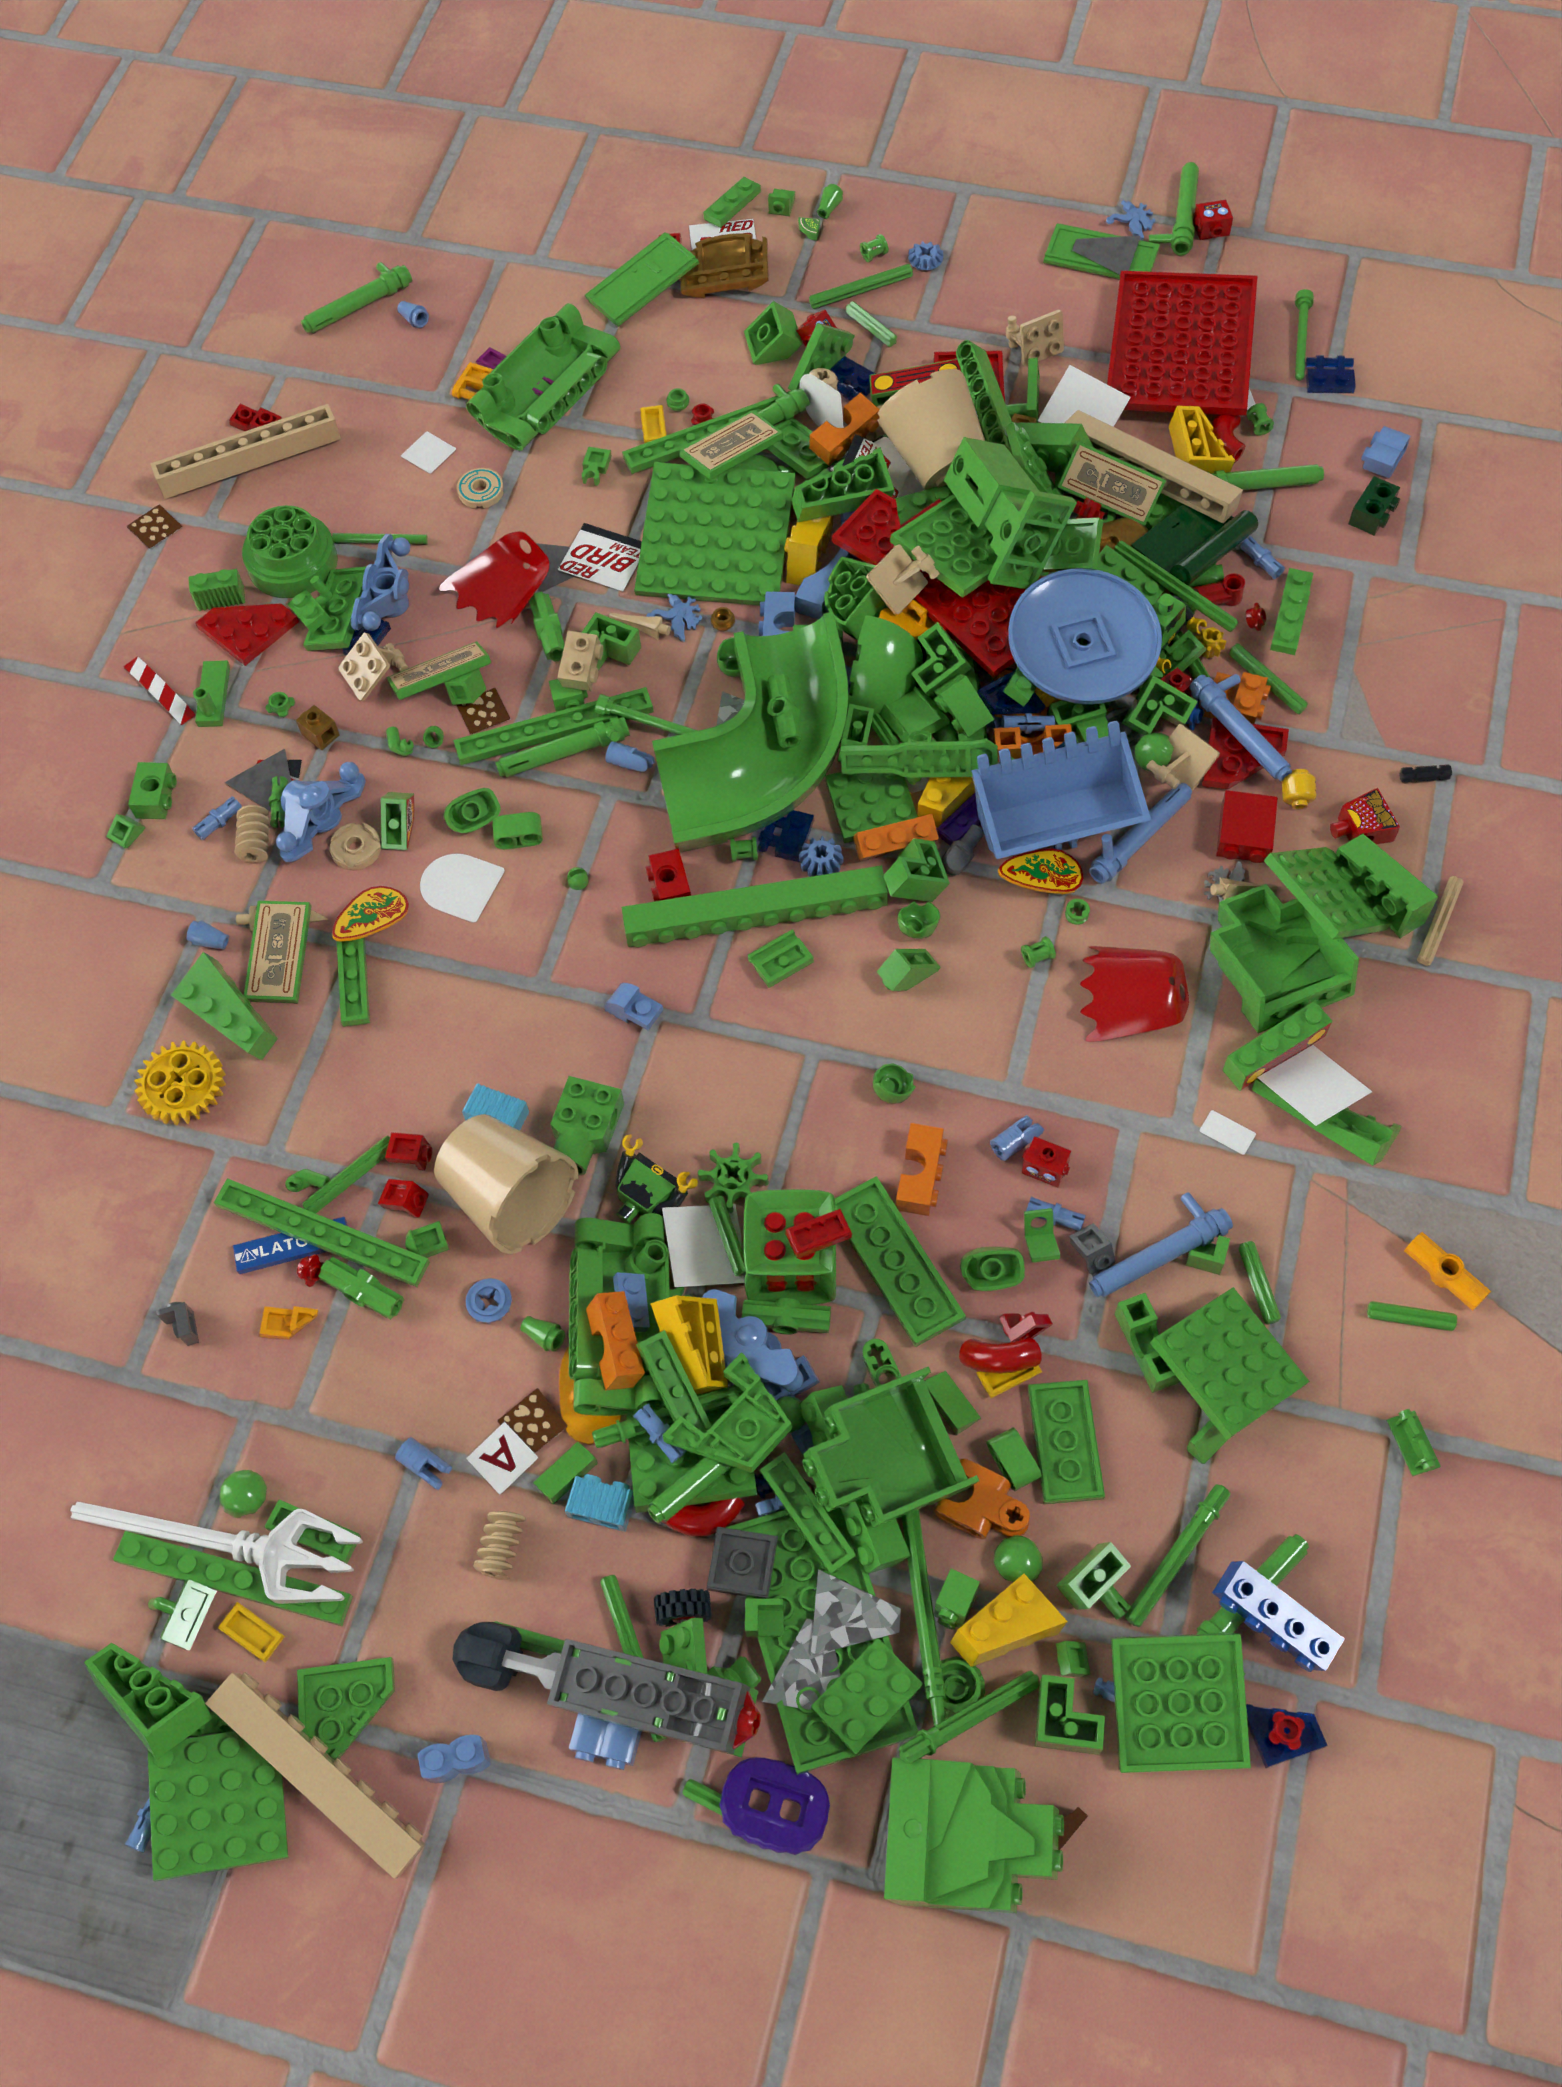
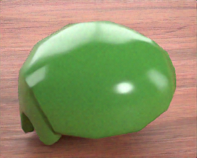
M734 637L723 640L718 648L717 664L725 675L741 677L734 650Z
M1153 732L1140 738L1135 747V759L1142 769L1150 771L1146 766L1151 760H1154L1160 766H1167L1174 750L1169 741V736Z
M914 901L907 907L902 908L898 914L897 921L900 931L911 938H928L938 926L940 912L931 902H927L924 906H919Z
M894 1063L882 1065L873 1076L874 1092L882 1101L890 1104H898L907 1100L916 1087L913 1084V1074L908 1073L902 1066Z
M241 1470L230 1474L220 1487V1503L224 1512L234 1518L255 1514L266 1500L267 1486L262 1476L252 1470Z
M1013 1535L1003 1539L995 1549L994 1564L996 1570L1005 1580L1014 1582L1025 1574L1033 1582L1043 1570V1557L1032 1540L1024 1536Z

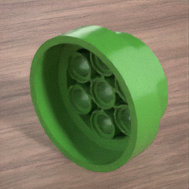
M277 506L259 514L251 522L242 548L243 562L253 584L263 593L277 598H294L305 589L309 593L316 591L310 582L311 578L318 576L326 584L330 570L336 569L338 561L337 551L327 526L319 519L311 516L306 510L296 506Z

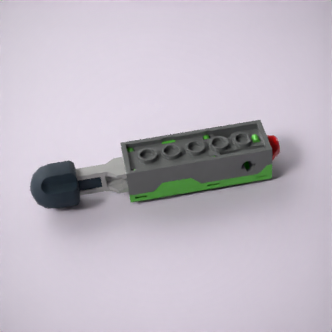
M495 1622L473 1624L459 1634L453 1646L452 1660L458 1672L465 1681L475 1686L493 1691H501L509 1685L512 1676L516 1677L518 1672L538 1677L544 1688L551 1690L547 1701L548 1705L741 1758L745 1742L754 1737L760 1727L761 1714L755 1705L758 1690L743 1683L565 1639L561 1654L554 1652L543 1659L523 1654V1651L520 1650L522 1637L515 1627Z

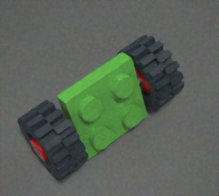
M680 1589V1591L672 1590L669 1593L663 1592L661 1595H656L654 1597L656 1624L671 1627L661 1632L659 1647L663 1656V1663L707 1674L703 1622L712 1619L710 1592L708 1590L704 1591V1589Z

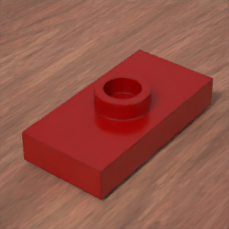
M841 1209L785 1230V1234L797 1259L852 1238V1232Z

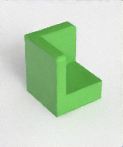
M479 669L444 682L452 705L474 703L486 690Z
M1219 1235L1216 1244L1210 1243L1204 1247L1200 1245L1189 1251L1186 1266L1220 1275L1225 1263L1230 1238Z
M745 1599L746 1637H782L784 1635L783 1599Z

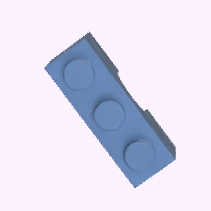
M766 592L765 602H760V616L764 617V621H759V636L790 632L779 629L795 625V592Z

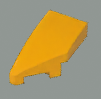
M264 1306L259 1337L289 1340L318 1316V1309L293 1306V1310Z

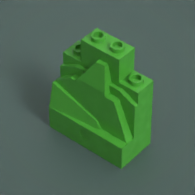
M1264 884L1219 902L1218 921L1223 927L1211 932L1210 951L1217 959L1218 966L1242 996L1241 1012L1257 1033L1276 1026L1313 1001L1323 1008L1355 994L1359 958L1343 938L1332 940L1297 899H1292L1282 904L1269 886Z
M929 1366L833 1404L824 1412L825 1417L823 1420L828 1433L833 1434L835 1438L809 1448L803 1454L805 1459L802 1460L806 1474L809 1477H813L817 1487L815 1489L816 1498L821 1506H825L827 1513L861 1499L863 1503L861 1504L862 1514L867 1522L871 1521L874 1528L929 1504L933 1505L945 1498L947 1499L959 1494L979 1482L977 1475L969 1479L967 1478L925 1384L924 1378L931 1373Z
M892 1758L884 1899L901 1906L1017 1914V1905H1021L1023 1899L1022 1884L1018 1883V1878L1058 1880V1872L1063 1871V1851L1058 1850V1838L1064 1834V1816L1059 1815V1809L1054 1805L1020 1803V1799H1025L1026 1781L1025 1778H1021V1773L1015 1768L978 1766L969 1762L918 1759L911 1764H906L901 1758Z

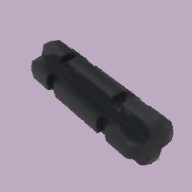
M1449 764L1439 765V768H1437V765L1417 766L1415 769L1403 767L1399 775L1403 783L1412 782L1413 779H1415V782L1436 781L1437 778L1439 780L1451 779L1452 768Z

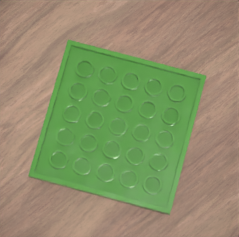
M654 462L635 582V595L668 598L667 594L677 595L679 599L688 600V597H691V599L699 601L760 606V602H765L766 592H780L786 554L785 542L788 537L792 509L791 500L796 480L795 473L730 468L709 479L692 465Z

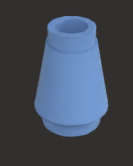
M401 301L398 304V313L413 327L421 328L427 324L429 314L425 307L406 301Z
M202 920L199 922L193 921L190 924L186 937L188 941L192 942V945L222 950L226 948L229 941V935L224 934Z

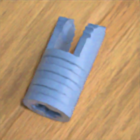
M614 741L609 744L605 757L607 763L640 772H646L647 769L656 763L652 755L639 751L635 747Z
M1026 1115L990 1141L991 1148L998 1158L1006 1161L1031 1143L1034 1136L1039 1137L1043 1134L1044 1128L1038 1123L1032 1125L1033 1120Z
M412 1437L408 1438L401 1445L395 1456L398 1462L437 1490L440 1489L443 1482L428 1469L433 1465L443 1473L449 1474L452 1470L451 1465Z

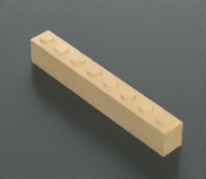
M325 404L150 463L164 499L335 442L340 440L341 437L329 405Z
M1077 410L1065 422L1082 424L1094 448L1165 479L1166 482L1161 491L1162 494L1223 524L1237 510L1243 489L1080 410Z
M232 1672L205 1704L394 1879L400 1877L426 1845L421 1840L423 1837L421 1831L411 1823L405 1826L397 1818L400 1814L398 1810L387 1801L381 1804L373 1796L376 1791L365 1780L361 1779L357 1782L349 1774L352 1769L346 1762L339 1757L336 1760L332 1759L326 1753L329 1748L322 1740L316 1736H313L312 1739L302 1731L305 1725L292 1714L287 1717L279 1710L282 1704L269 1693L264 1696L256 1689L259 1683L246 1672L242 1675Z

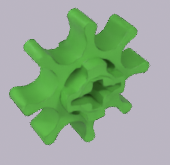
M737 1142L733 1144V1154L728 1158H721L714 1149L710 1150V1160L716 1163V1167L711 1171L698 1170L699 1181H711L714 1183V1187L705 1192L706 1202L709 1203V1200L713 1197L724 1196L728 1199L726 1206L729 1213H733V1203L737 1198H746L749 1193H752L750 1191L752 1186L757 1184L767 1186L769 1184L767 1174L758 1175L752 1171L755 1166L761 1164V1154L757 1152L748 1160L741 1159L739 1157L740 1146Z

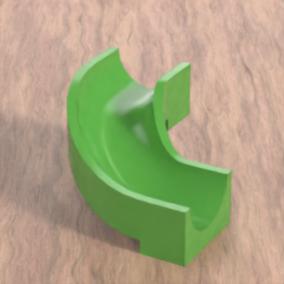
M833 612L823 614L819 620L808 626L782 634L750 636L746 635L744 631L733 633L734 650L745 694V701L741 710L733 718L718 726L652 741L676 849L679 848L680 853L727 843L728 839L743 836L770 825L798 807L812 794L826 776L841 744L848 706V679ZM774 674H785L789 677L794 705L800 709L798 723L802 739L800 744L794 748H782L779 745L774 718L767 711L770 699L766 684L768 678Z

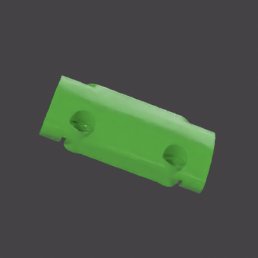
M567 303L553 317L544 318L489 375L484 377L482 381L483 387L466 403V408L473 418L495 438L513 449L522 451L539 433H547L602 377L607 369V363L620 351V343L611 334L584 325L579 310L574 305ZM546 377L554 382L550 385L542 378ZM535 387L544 393L539 397L532 389Z
M644 1214L637 1219L634 1225L588 1217L578 1219L575 1222V1247L571 1253L569 1268V1377L574 1379L573 1410L576 1413L595 1416H621L635 1414L638 1410H643V1406L649 1404L653 1411L666 1407L642 1356L645 1374L633 1388L605 1391L599 1362L604 1355V1341L602 1335L592 1336L586 1312L587 1306L597 1293L615 1292L613 1277L617 1272L644 1274L650 1328L646 1332H635L637 1343L660 1333L650 1304L669 1298V1251L664 1244V1218L659 1214Z

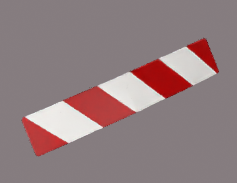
M139 657L134 658L123 666L164 706L180 725L185 724L196 716L191 708Z

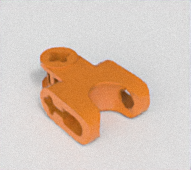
M966 1458L960 1459L967 1478L969 1479L977 1475L979 1482L971 1486L973 1495L965 1502L957 1503L946 1498L939 1501L934 1508L936 1516L942 1521L979 1539H986L990 1528L1007 1537L1013 1535L1023 1536L1028 1530L1030 1513L1024 1503L1007 1495L1012 1486L1011 1482ZM1014 1514L1018 1515L1019 1520H1016L1014 1524L1009 1522V1518H1013Z

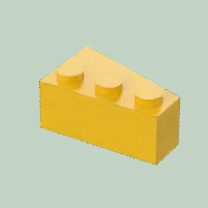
M1177 406L1169 424L1175 456L1210 474L1219 470L1230 472L1235 459L1232 455L1228 456L1223 448V441L1216 438L1212 432L1213 426L1201 408L1198 406Z
M834 515L802 522L797 520L796 525L792 526L791 537H787L785 542V552H788L786 583L800 586L804 578L815 574L816 570L820 571L822 563L818 562L822 553H826L833 531Z
M930 777L918 802L917 816L933 814L935 826L938 828L975 793L973 778Z
M676 1295L650 1303L660 1332L665 1330L695 1393L704 1394L728 1387L727 1379L724 1377L723 1372L726 1367L717 1299Z
M1023 1574L961 1626L953 1636L950 1644L970 1667L1005 1655L1007 1652L1022 1646L1032 1645L1034 1642L1046 1637L1056 1636L1068 1621L1034 1583Z

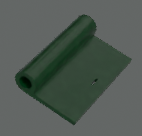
M1182 504L1131 544V547L1189 586L1255 532L1259 524L1257 517L1248 510L1241 511L1235 517L1230 516L1223 524Z

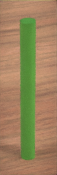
M333 533L332 539L334 543H379L385 534ZM391 534L393 540L402 537L407 539L410 544L428 543V536L425 534Z

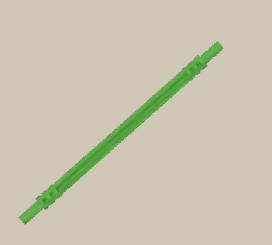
M918 1509L903 1515L902 1523L905 1543L911 1555L907 1559L926 1697L931 1703L933 1724L935 1726L946 1719L943 1703L946 1695Z

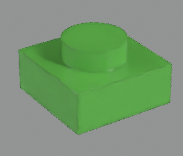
M1063 1641L1056 1643L1057 1661L1061 1676L1084 1677L1091 1675L1085 1642Z

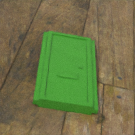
M1057 223L1043 263L1120 279L1119 274L1072 251L1076 239L1122 236ZM1139 240L1129 271L1152 272L1160 244Z
M664 232L586 293L585 297L596 309L619 327L698 265L699 261L671 235Z

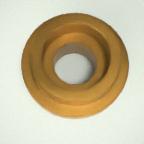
M720 607L713 612L711 624L717 630H729L735 624V616L730 609Z

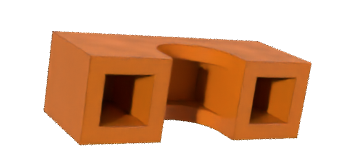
M859 393L843 408V421L848 426L836 428L828 421L824 422L810 434V449L829 466L833 462L841 460L849 450L855 434L864 437L869 432L872 433L878 428V419H880L878 412L880 409L863 394Z
M1071 724L1045 725L1044 732L1034 738L1021 736L1020 727L994 728L992 742L998 746L997 764L1000 763V750L1008 748L1011 757L1019 759L1021 758V745L1026 743L1031 744L1033 755L1042 753V741L1045 738H1053L1055 749L1065 747L1064 735L1072 732Z
M933 814L857 832L853 836L859 862L905 849L914 838L935 842L939 839Z
M910 1123L905 1159L920 1163L924 1170L917 1175L901 1174L896 1197V1207L899 1211L929 1216L931 1206L936 1207L939 1190H934L935 1181H941L943 1165L939 1164L940 1155H946L948 1139H943L944 1128Z
M625 1292L597 1293L587 1306L586 1312L592 1336L602 1335L604 1341V1355L599 1362L605 1391L633 1388L645 1374L640 1352L636 1346L638 1343Z

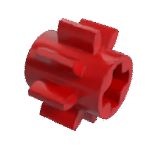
M1087 497L1083 503L1077 501L1073 512L1078 514L1076 519H1102L1105 514L1100 511L1102 504Z

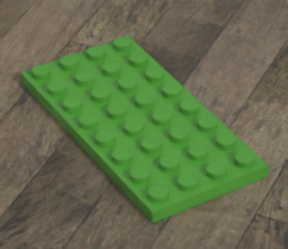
M840 1508L832 1510L827 1514L856 1556L831 1574L786 1509L726 1527L778 1536L768 1599H783L784 1635L782 1637H758L771 1684L805 1620H814L818 1569L876 1597L870 1576L866 1574L863 1565L858 1559L857 1549L852 1536L847 1531L846 1522ZM746 1597V1599H758V1598ZM880 1637L879 1639L893 1652L889 1637ZM876 1639L835 1649L838 1666L829 1672L839 1669L841 1676ZM839 1677L832 1679V1680L828 1683L827 1689H828V1688L832 1685V1683L835 1682ZM805 1687L798 1692L796 1697L798 1708L784 1706L782 1700L777 1702L797 1775L856 1757L812 1709H804L800 1705V1695L806 1690L814 1691L818 1698L821 1696L819 1691L813 1687ZM909 1701L857 1756L913 1739L917 1736L918 1729Z

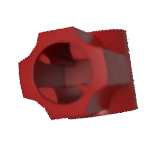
M1231 573L1226 575L1223 581L1194 587V590L1215 605L1224 603L1228 606H1236L1243 599L1245 579L1240 574Z

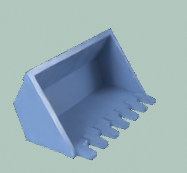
M1118 721L1108 723V736L1098 738V731L1095 726L1087 728V741L1078 744L1074 732L1066 733L1064 735L1065 747L1055 749L1052 737L1045 738L1042 741L1043 752L1034 755L1030 743L1022 744L1021 758L1011 760L1008 748L999 751L1000 763L989 766L987 754L977 756L978 769L972 770V778L975 785L978 817L989 850L994 853L996 859L1052 845L1054 849L1062 850V843L1067 841L1072 849L1077 848V839L1151 820L1125 732L1120 733Z

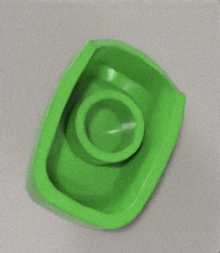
M480 788L452 800L444 809L443 816L445 823L450 829L459 833H468L490 823L499 815L501 807L491 789Z
M980 1247L966 1252L961 1259L960 1269L962 1276L974 1290L992 1291L1009 1288L1020 1284L1025 1277L1023 1256L1015 1248Z

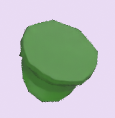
M958 1656L941 1660L946 1695L943 1703L945 1717L949 1718L984 1697L985 1681L979 1668L976 1666L970 1667L964 1659Z

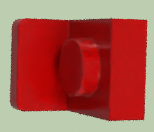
M391 1132L385 1158L388 1162L414 1164L419 1170L425 1171L427 1162H430L432 1158V1147L423 1135Z
M388 1179L378 1204L384 1209L406 1211L412 1217L419 1218L429 1193L414 1181Z
M1030 1312L1023 1316L1019 1313H1005L999 1317L1003 1324L1004 1333L1011 1342L1027 1337L1034 1338L1053 1325L1048 1314H1035V1312Z

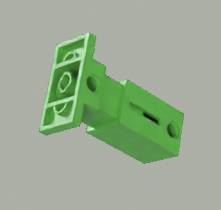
M963 437L944 481L977 528L989 530L994 537L990 546L998 557L988 576L991 584L1027 589L1041 575L1077 503L1073 497L1040 492L1005 445Z

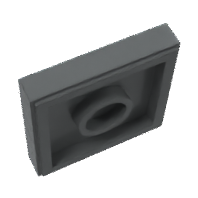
M717 1527L706 1589L720 1593L768 1599L778 1536Z

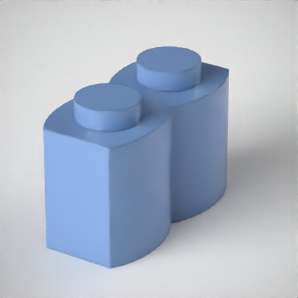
M1386 426L1380 432L1376 431L1370 445L1372 446H1367L1361 460L1365 461L1363 469L1390 478L1406 452L1411 435Z
M578 1714L569 1749L576 1752V1759L593 1763L595 1757L607 1760L606 1766L624 1770L625 1765H634L642 1731Z
M465 1735L455 1739L449 1745L433 1744L422 1749L417 1754L421 1777L430 1783L450 1781L459 1773H479L491 1765L487 1742L479 1735Z

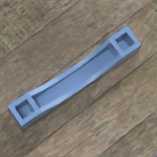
M855 511L841 514V526ZM840 548L834 559L826 567L804 578L795 595V612L815 619H820L823 614L829 612L825 606L824 596L830 586L828 579L832 570L841 557L857 559L858 557Z

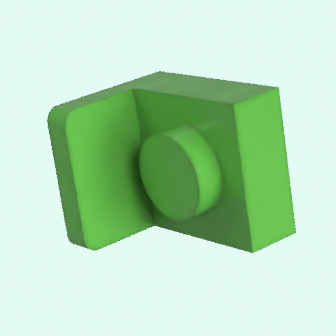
M774 189L773 193H769V214L790 216L795 201V191Z
M742 1656L730 1668L713 1666L707 1672L708 1675L743 1683L752 1688H755L761 1681L760 1675L747 1658Z

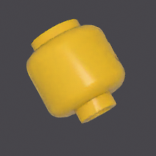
M1306 769L1292 770V773L1286 775L1282 781L1283 801L1286 804L1292 805L1293 809L1307 808L1308 804L1316 799L1315 776Z

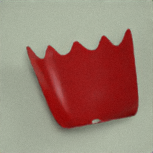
M512 532L501 537L448 577L440 585L439 590H454L458 592L457 609L472 606L477 610L476 621L495 617L497 618L496 628H498L510 619H513L511 624L516 620L547 576L550 562L544 551L525 532ZM520 540H525L530 545V553L523 551L520 546ZM524 562L530 565L528 569L523 567Z
M1102 946L1089 947L1098 950L1099 953L1082 960L1094 967V972L1080 982V985L1089 990L1093 995L1092 1002L1082 1008L1080 1013L1097 1022L1094 1031L1086 1037L1085 1040L1087 1042L1104 1041L1170 1027L1183 1021L1189 1006V994L1184 966L1179 957L1172 953L1157 950ZM1170 977H1174V985L1169 983ZM1180 984L1183 985L1185 991L1184 1001L1180 994Z

